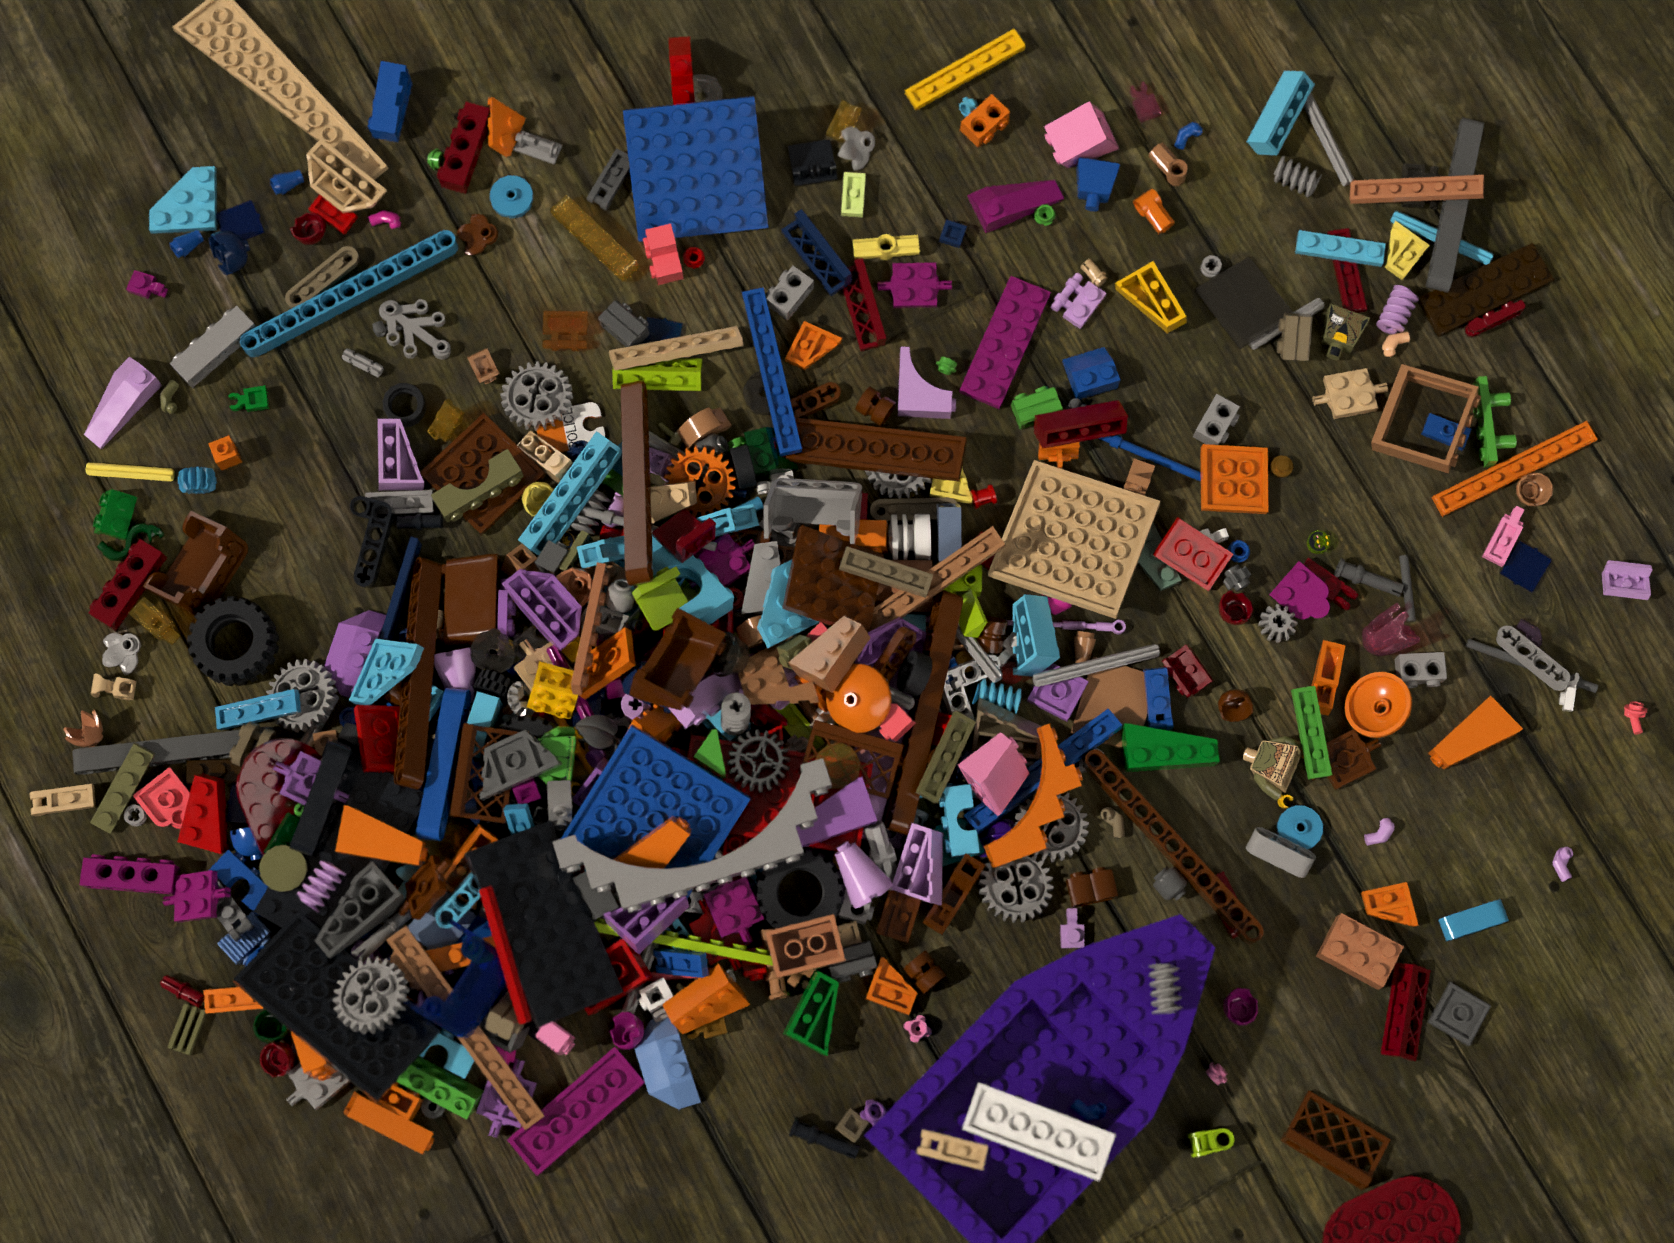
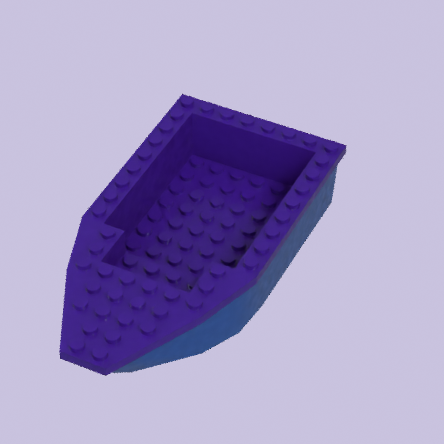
M1179 914L1082 947L1015 981L864 1136L970 1243H1034L1094 1179L963 1130L962 1127L978 1083L1115 1134L1104 1166L1105 1168L1153 1118L1185 1050L1215 947ZM1172 964V966L1179 967V970L1173 972V975L1180 977V980L1173 982V985L1181 988L1175 991L1174 994L1181 996V999L1175 1001V1004L1182 1006V1009L1171 1014H1152L1158 1008L1151 1006V1002L1157 1000V998L1151 997L1150 993L1157 989L1150 987V983L1156 979L1149 977V973L1155 971L1149 968V965ZM1077 1099L1087 1106L1101 1102L1107 1106V1113L1102 1119L1087 1121L1075 1112L1071 1106ZM922 1130L987 1145L988 1149L983 1170L916 1154L918 1147H921L922 1137L920 1136ZM932 1140L930 1149L937 1151L939 1142Z

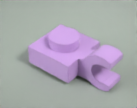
M1067 908V925H1060L1061 949L1085 947L1084 924L1077 925V908Z

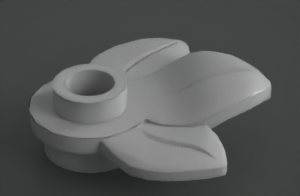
M848 127L841 131L846 141L842 145L838 156L852 160L853 170H860L869 160V152L875 146V138L868 131L861 132L856 127ZM865 139H867V145H866V146L864 145V140H865Z
M111 633L107 635L103 640L106 647H108L103 654V665L106 667L119 665L124 675L131 674L138 664L137 653L141 648L139 637L132 633L124 635ZM127 641L131 642L129 649L127 648Z

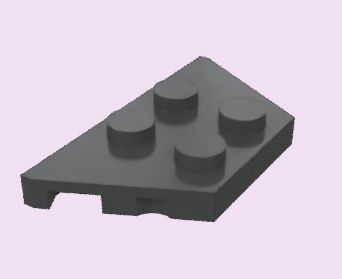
M523 730L484 749L485 764L482 768L484 782L480 798L486 800L562 765V762L529 731Z

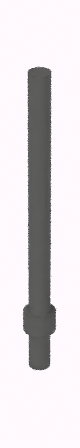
M1468 639L1466 643L1468 648L1526 668L1506 651L1472 639ZM1535 663L1536 666L1540 669L1547 668V666ZM1575 674L1570 675V681L1574 680ZM1579 676L1576 689L1579 687L1596 693L1598 685L1582 679V676Z

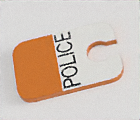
M593 402L566 407L568 414H560L562 421L555 419L554 427L547 423L546 430H544L542 425H539L537 435L561 453L569 451V447L575 441L584 440L589 442L596 431L605 437L604 427H598L593 431H587L583 427V423L587 418L601 417L599 406Z

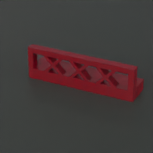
M863 258L854 260V266L847 268L851 273H856L857 280L854 285L849 284L842 290L861 352L885 346L886 336ZM853 291L858 292L863 297L859 305L850 299ZM859 311H862L869 317L865 325L856 320ZM867 331L873 334L875 342L863 344L862 336L864 332Z
M1395 963L1381 1048L1382 1055L1400 1057L1416 1062L1431 970L1414 964ZM1418 972L1421 973V979L1419 984L1417 981ZM1415 997L1417 998L1416 1007L1414 1006V998H1415ZM1411 1020H1413V1029H1412V1030H1411V1028H1410V1022H1411ZM1409 1042V1054H1406V1047Z

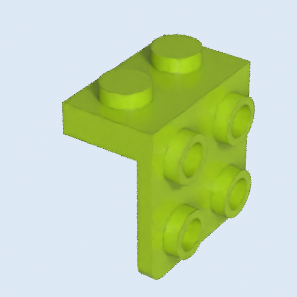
M667 566L656 572L657 577L653 578V582L637 584L638 587L632 592L654 631H658L672 623V615L677 607L680 608L688 602L676 581V578L680 575L677 567L669 570Z

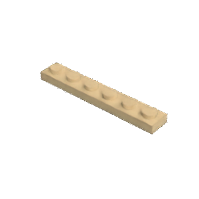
M734 326L609 350V357L614 370L690 357L692 355L711 353L718 350L732 349L743 346V339L738 327Z

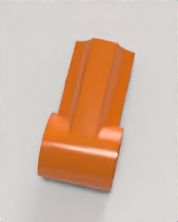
M1150 189L1133 201L1137 212L1148 219L1158 234L1166 232L1174 225V220L1162 206V200L1154 189Z

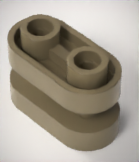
M251 721L247 725L243 724L239 732L240 739L237 745L232 747L229 757L232 758L231 763L242 767L243 761L250 754L255 741H258L256 745L258 747L267 741L276 739V731L266 728L260 733L259 724Z

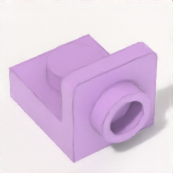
M649 447L650 473L656 474L664 481L669 482V480L664 478V474L671 473L666 467L667 465L674 466L671 462L673 457L668 453Z

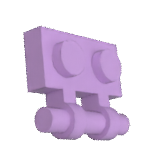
M1076 273L1073 278H1069L1065 283L1066 287L1063 291L1056 295L1051 308L1058 312L1061 306L1065 308L1066 311L1063 314V318L1081 329L1104 299L1106 293L1089 281L1083 288L1079 285L1083 277ZM1072 292L1078 295L1073 302L1068 300Z

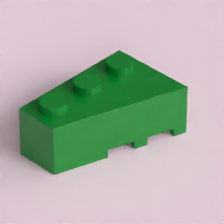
M819 971L814 972L783 1035L823 1056H828L829 1038L832 1030V1019L839 982Z

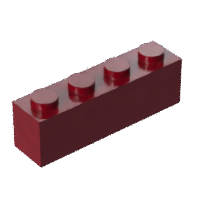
M1119 400L1035 415L1034 434L1042 448L1124 434L1127 432L1128 415Z

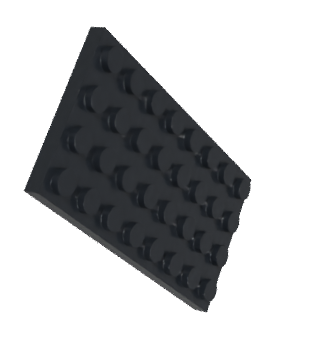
M351 751L337 790L349 795L347 799L339 795V797L347 800L345 804L333 798L312 856L302 853L307 864L304 880L291 891L280 892L268 887L254 912L283 928L299 911L322 930L329 917L334 914L339 906L338 902L342 896H345L349 890L351 881L360 871L373 861L385 874L392 863L390 861L342 854L335 851L344 805L350 806L403 833L409 834L419 817L424 792L419 789L396 785L394 783V775L389 772H363L361 756ZM329 861L347 875H338L342 882H333L336 890H327L331 897L329 899L321 898L325 905H316L319 910L318 913L302 902L297 892L305 893L306 891L302 885H311L308 879L309 876L317 877L313 870L315 868L322 870L323 868L319 862Z
M551 820L464 854L478 889L480 890L487 886L493 887L519 979L537 1028L624 992L589 909L582 898L581 890L572 879L575 877L574 874L567 873V870L562 872L553 845V842L559 839Z
M298 911L233 979V982L377 1104L440 1034V1030L407 1002L401 1003L405 1010L397 1011L400 1018L392 1017L393 1025H389L387 1022L384 1023L383 1031L377 1026L375 1033L367 1030L363 1034L360 1030L355 1032L350 1027L348 1028L337 1017L339 1014L334 1010L337 1004L333 1002V999L339 997L334 990L341 989L337 981H344L346 979L343 973L350 974L351 965L358 968V961L344 949L330 959L315 942L321 930Z

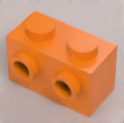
M396 1082L377 1104L407 1120L413 1121L422 1105L423 1099L419 1098V1094L408 1088L405 1091L398 1087L399 1083Z

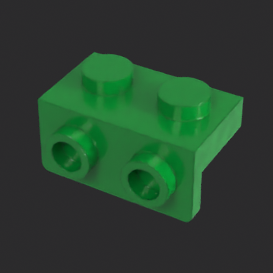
M114 489L103 493L99 501V506H101L100 513L95 516L93 527H95L94 533L98 535L102 533L125 540L137 497Z

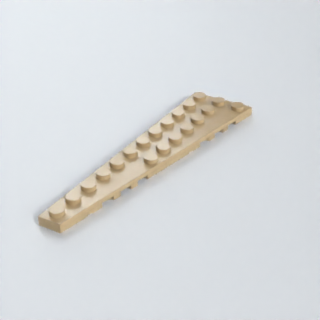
M206 0L173 26L175 32L317 141L323 139L372 179L375 180L388 169L381 158L234 0Z

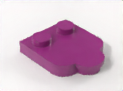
M1301 561L1296 563L1269 594L1283 607L1288 606V611L1290 613L1294 612L1295 617L1298 619H1307L1310 616L1323 618L1330 610V604L1326 599L1329 594L1328 585Z

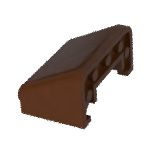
M190 511L182 527L185 535L189 537L167 573L153 572L143 587L195 616L197 612L202 614L205 611L204 606L209 603L211 606L216 604L215 600L221 597L246 557L248 545L227 527Z
M499 554L447 559L446 564H442V577H445L444 629H440V643H444L446 649H465L475 647V649H499V637L497 635L499 581L501 579L499 573H502V560Z
M677 607L672 615V623L665 629L664 636L645 666H642L641 670L638 669L634 675L629 695L638 700L682 711L684 707L687 709L690 707L694 696H692L693 692L716 655L721 656L727 644L724 642L725 632Z

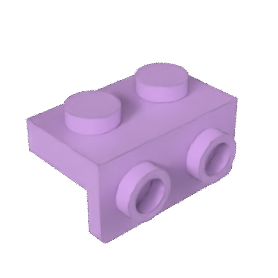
M1607 561L1602 572L1603 594L1649 600L1651 595L1649 576L1652 572V566L1639 563Z

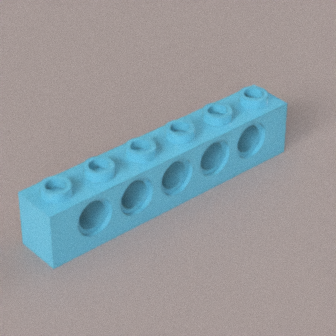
M596 431L518 541L537 555H540L548 540L556 544L620 458L622 449Z

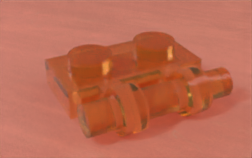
M543 311V334L551 335V340H543V349H551L552 351H559V349H571V351L587 349V340H578L579 335H587V311ZM559 335H571V340H559Z

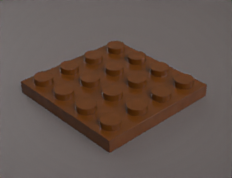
M485 413L478 417L420 472L421 476L436 491L448 484L463 490L474 489L480 486L488 476V460L506 449L509 450L524 477L521 478L517 485L504 488L500 495L495 498L489 497L483 501L480 507L474 510L469 509L462 516L481 536L522 498L527 486L534 482H539L546 475Z
M802 525L798 529L782 609L830 626L845 616L862 624L867 633L870 632L879 583L839 570L846 546L884 558V554L856 544H850L848 541Z

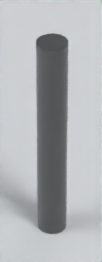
M1408 555L1399 556L1402 583L1404 584L1403 593L1407 622H1415L1416 616Z

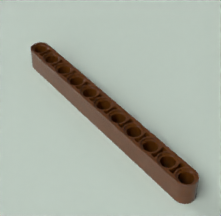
M644 380L621 384L625 575L629 586L653 582L648 393Z
M418 557L415 560L412 570L406 643L418 644L424 650L415 670L402 680L394 768V783L416 790L421 787L425 773L442 573L441 563Z
M945 590L940 591L935 596L922 652L932 658L931 676L923 692L917 697L912 696L915 704L909 710L908 715L916 724L903 736L902 745L904 746L894 776L884 820L886 830L908 835L911 824L914 823L920 797L915 792L926 770L963 605V597L961 595Z
M1100 750L1089 751L1084 758L1083 765L1091 777L1169 862L1179 870L1192 887L1243 942L1254 944L1259 941L1264 931L1262 925L1104 753ZM1090 757H1097L1100 760V765L1097 767L1091 766L1088 759ZM1109 773L1114 775L1116 782L1112 784L1107 783L1104 780V775ZM1126 790L1130 792L1131 799L1125 801L1121 799L1119 793ZM1138 807L1144 808L1147 816L1144 818L1138 817L1135 809ZM1151 825H1160L1162 834H1154L1151 831ZM1167 842H1175L1178 845V851H1169ZM1183 859H1191L1194 867L1186 869L1182 863ZM1201 875L1208 877L1209 885L1202 886L1198 881V877ZM1222 893L1225 896V903H1217L1214 899V894ZM1231 910H1238L1240 912V921H1235L1230 917ZM1247 927H1253L1257 931L1256 938L1247 936Z

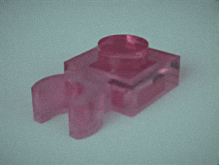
M1141 82L1140 87L1142 91L1140 92L1136 91L1134 86L1130 88L1131 96L1136 99L1133 100L1132 105L1140 123L1161 115V110L1154 95L1146 94L1147 85L1145 82Z

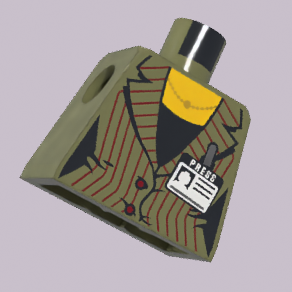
M1330 304L1325 314L1321 344L1329 347L1326 356L1332 360H1339L1342 352L1350 354L1370 318Z

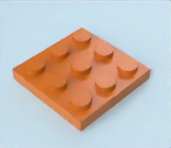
M1202 444L1201 511L1267 514L1268 448Z

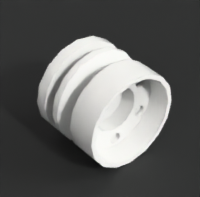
M897 514L891 515L888 527V549L892 560H898V551H903V560L908 559L909 551H913L915 560H931L930 515L915 514L913 524H908L906 514H902V524H898Z

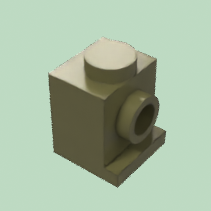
M796 634L779 645L777 650L780 655V663L785 668L793 670L788 662L812 643L811 638Z

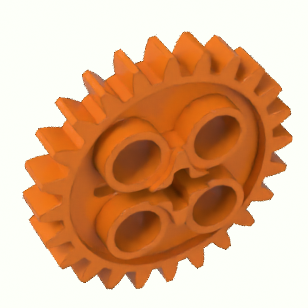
M695 445L694 452H691L686 447L685 455L679 451L677 453L679 460L672 458L671 462L674 466L667 465L666 467L671 473L664 474V478L669 480V482L664 484L695 481L696 486V480L699 479L704 465L709 464L703 479L704 483L700 485L696 494L697 504L686 508V510L693 511L694 517H696L697 512H701V515L704 516L706 511H709L710 514L714 513V508L718 511L722 510L721 503L724 505L729 504L726 497L732 498L733 493L729 490L736 487V485L730 483L736 480V476L729 475L734 471V468L726 467L730 460L722 461L723 453L717 456L714 455L715 448L710 453L707 452L706 445H704L702 451H699L698 446ZM696 462L699 464L700 470L692 472L689 470L688 464ZM711 471H717L721 478L718 481H712L708 474ZM703 491H708L712 498L709 501H704L700 498L699 494Z

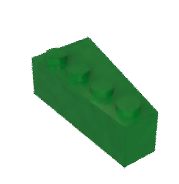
M1128 723L1122 725L1121 739L1125 772L1210 767L1220 762L1217 739Z

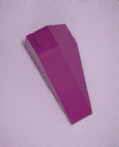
M1055 180L989 186L967 195L985 233L1034 213L1041 205L1051 206L1064 200Z

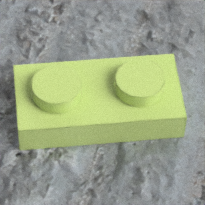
M844 172L841 216L863 217L866 173Z

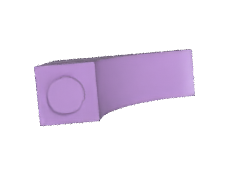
M901 347L898 417L950 419L951 412L956 410V399L952 398V391L936 388L921 378L912 364L910 347Z

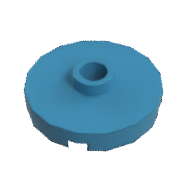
M508 175L494 183L490 190V201L493 209L500 216L518 218L530 210L533 202V192L530 184L525 179ZM510 193L515 194L513 198L507 197Z
M1295 805L1280 815L1277 822V833L1291 842L1306 849H1311L1321 839L1323 823L1320 816L1313 809L1307 806ZM1297 824H1302L1304 826V831H1299L1297 829Z

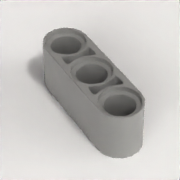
M1262 827L1255 828L1246 845V850L1252 855L1301 878L1307 876L1316 859L1315 854L1310 850Z

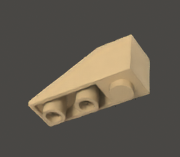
M529 431L517 444L531 460L558 484L573 464L568 457L532 431Z

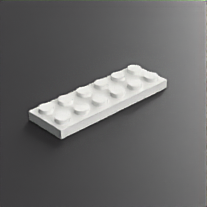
M978 1083L962 1127L965 1131L1100 1181L1115 1137L1113 1133Z

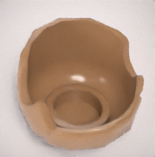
M1531 473L1521 477L1518 481L1516 495L1520 502L1527 506H1540L1547 503L1553 495V484L1550 478L1544 474Z

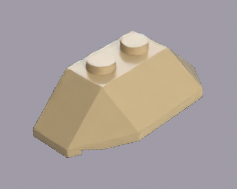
M320 139L307 153L310 187L342 213L372 208L387 192L384 187L323 139Z

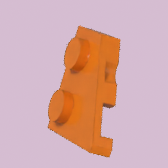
M492 97L487 101L488 105H490V118H488V128L490 130L488 135L489 147L508 157L512 153L517 133H520L526 118Z
M804 321L785 357V361L806 370L840 345L842 338Z
M1407 882L1361 892L1368 916L1412 927L1418 926Z
M881 957L866 1000L909 1015L917 992L884 957Z

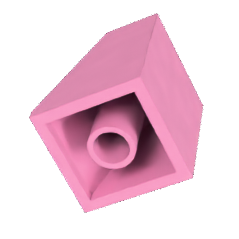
M1090 101L1044 126L1047 132L1045 138L1048 144L1054 147L1055 152L1053 156L1056 162L1066 168L1077 165L1079 158L1094 159L1119 149L1103 112Z
M1001 732L958 764L968 784H971L974 795L997 816L1003 812L1030 774L1025 766L1028 763L1027 760L1017 751L1019 746L1012 737L1007 738Z

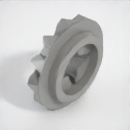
M524 681L513 683L507 694L510 708L521 717L533 715L535 712L533 709L527 708L531 691ZM528 696L526 701H519L522 699L521 697Z

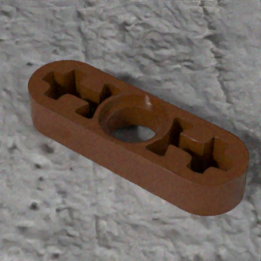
M828 382L791 399L793 410L799 408L798 402H801V407L804 412H801V408L795 410L794 417L805 418L837 403L841 396L840 387L836 383ZM828 389L836 391L833 398L830 395L825 396ZM818 393H821V397L825 396L823 397V403H821V398L818 395ZM809 397L817 400V405L813 408L807 407L804 403Z
M905 626L896 631L873 666L885 677L888 683L917 639L916 633ZM896 653L894 659L889 662L891 655Z

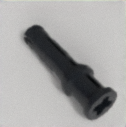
M795 1117L788 1135L791 1138L795 1136L803 1139L809 1145H813V1143L821 1145L854 1160L860 1148V1145L820 1130L816 1124L812 1126L800 1121L799 1117Z

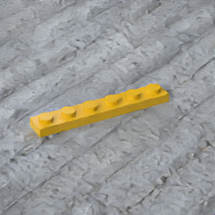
M1013 29L906 89L905 95L917 111L1023 51L1026 45L1016 30Z

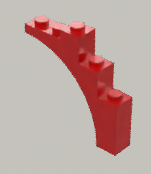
M690 36L669 38L673 104L695 102Z

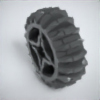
M755 730V737H752L750 732H746L748 740H745L742 736L738 737L741 745L737 743L732 744V747L737 752L729 751V756L735 758L728 760V765L735 766L730 769V774L738 773L734 781L738 782L743 779L741 787L745 788L747 783H749V791L751 792L754 790V785L759 786V793L763 792V785H766L768 791L772 790L771 782L779 786L780 782L777 777L783 780L786 778V775L781 770L789 771L790 768L788 765L783 764L790 762V757L783 756L788 753V748L780 749L784 741L780 740L775 743L777 735L774 734L769 739L768 731L764 732V737L759 736V730ZM760 744L755 753H743L747 747ZM767 746L774 750L778 757V762L766 756ZM762 751V761H765V763H761L756 771V761L753 762L752 760H757ZM739 760L751 765L753 769L751 777L742 770ZM776 769L770 776L758 779L762 770Z

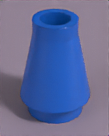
M300 170L275 174L273 178H270L271 186L276 195H284L298 184L304 182Z
M195 230L173 238L169 245L178 258L186 257L204 239L201 233Z

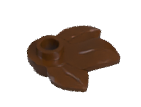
M473 214L470 220L471 223L462 225L456 232L461 240L467 242L465 248L466 255L481 253L486 245L495 243L498 238L497 228L489 223L482 214Z

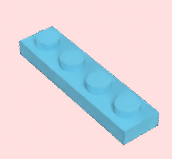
M1299 230L1295 254L1382 267L1385 243Z

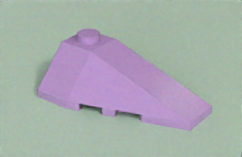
M129 357L114 372L84 435L102 449L162 386L161 383L140 363Z

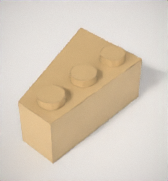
M695 481L651 486L652 524L697 504Z

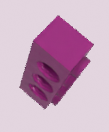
M93 854L91 858H83L79 885L91 889L175 895V876L179 875L180 867L173 865L174 861L160 860L159 863H151L150 859L137 858V861L133 862L128 861L127 857L114 856V860H107L103 855ZM107 867H111L112 874L104 878L103 871ZM130 869H134V877L130 880H127V871ZM157 870V879L150 882L149 874Z

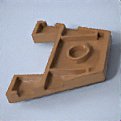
M793 636L761 650L736 665L743 693L751 704H776V701H789L790 704L799 703V700H809L810 703L819 702L813 681L793 687L788 685L783 666L779 661L780 655L777 647Z

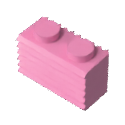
M555 1022L542 1026L536 1034L538 1040L558 1055H568L575 1046V1043H573L575 1037Z

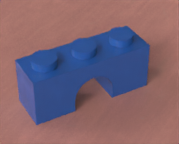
M227 850L209 871H217L218 879L229 888L239 880H247L250 890L242 902L254 912L268 886L261 879L259 870L254 866L250 869L244 864L247 861L244 856L237 851L232 853ZM255 913V914H256L257 916H259L260 918H262V919L264 918V917H262L261 915Z

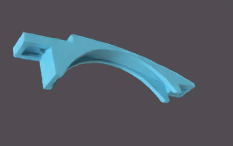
M754 504L733 509L726 508L696 518L700 522L711 518L716 523L715 537L759 526ZM624 536L577 546L582 569L596 566L597 562L606 564L625 559ZM652 537V550L655 552L663 546Z

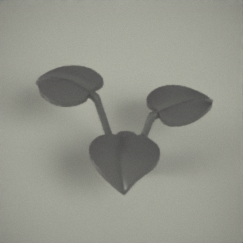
M588 716L580 720L575 726L586 742L597 749L609 748L613 741L615 750L619 746L618 738L614 736L618 726L607 716ZM675 731L672 733L673 735L670 740L665 744L670 748L675 741Z

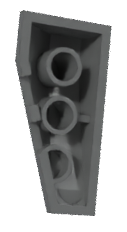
M373 861L353 878L349 890L345 896H342L336 911L329 917L315 940L330 959L392 916L406 900Z

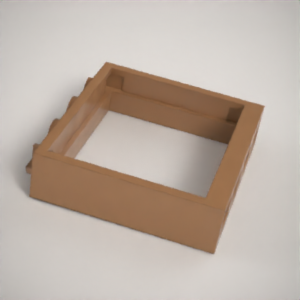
M1401 364L1371 442L1372 450L1449 473L1451 466L1455 467L1459 454L1456 453L1458 448L1463 447L1465 443L1466 427H1471L1474 415L1471 414L1473 408H1478L1481 400V396L1478 395L1479 387ZM1408 381L1468 398L1445 460L1385 442Z

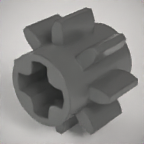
M1237 564L1224 573L1227 578L1224 579L1223 583L1228 590L1234 588L1238 592L1250 584L1248 578L1252 574L1246 566L1240 568Z

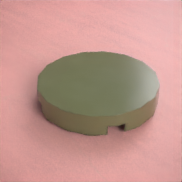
M289 845L275 846L268 850L261 859L259 866L260 876L264 883L272 890L280 892L291 891L298 887L305 878L307 871L306 859L302 853L289 849Z

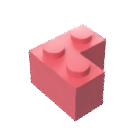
M671 224L646 229V238H643L646 257L647 259L651 258L653 263L652 266H649L652 279L656 278L658 285L682 280L683 272Z

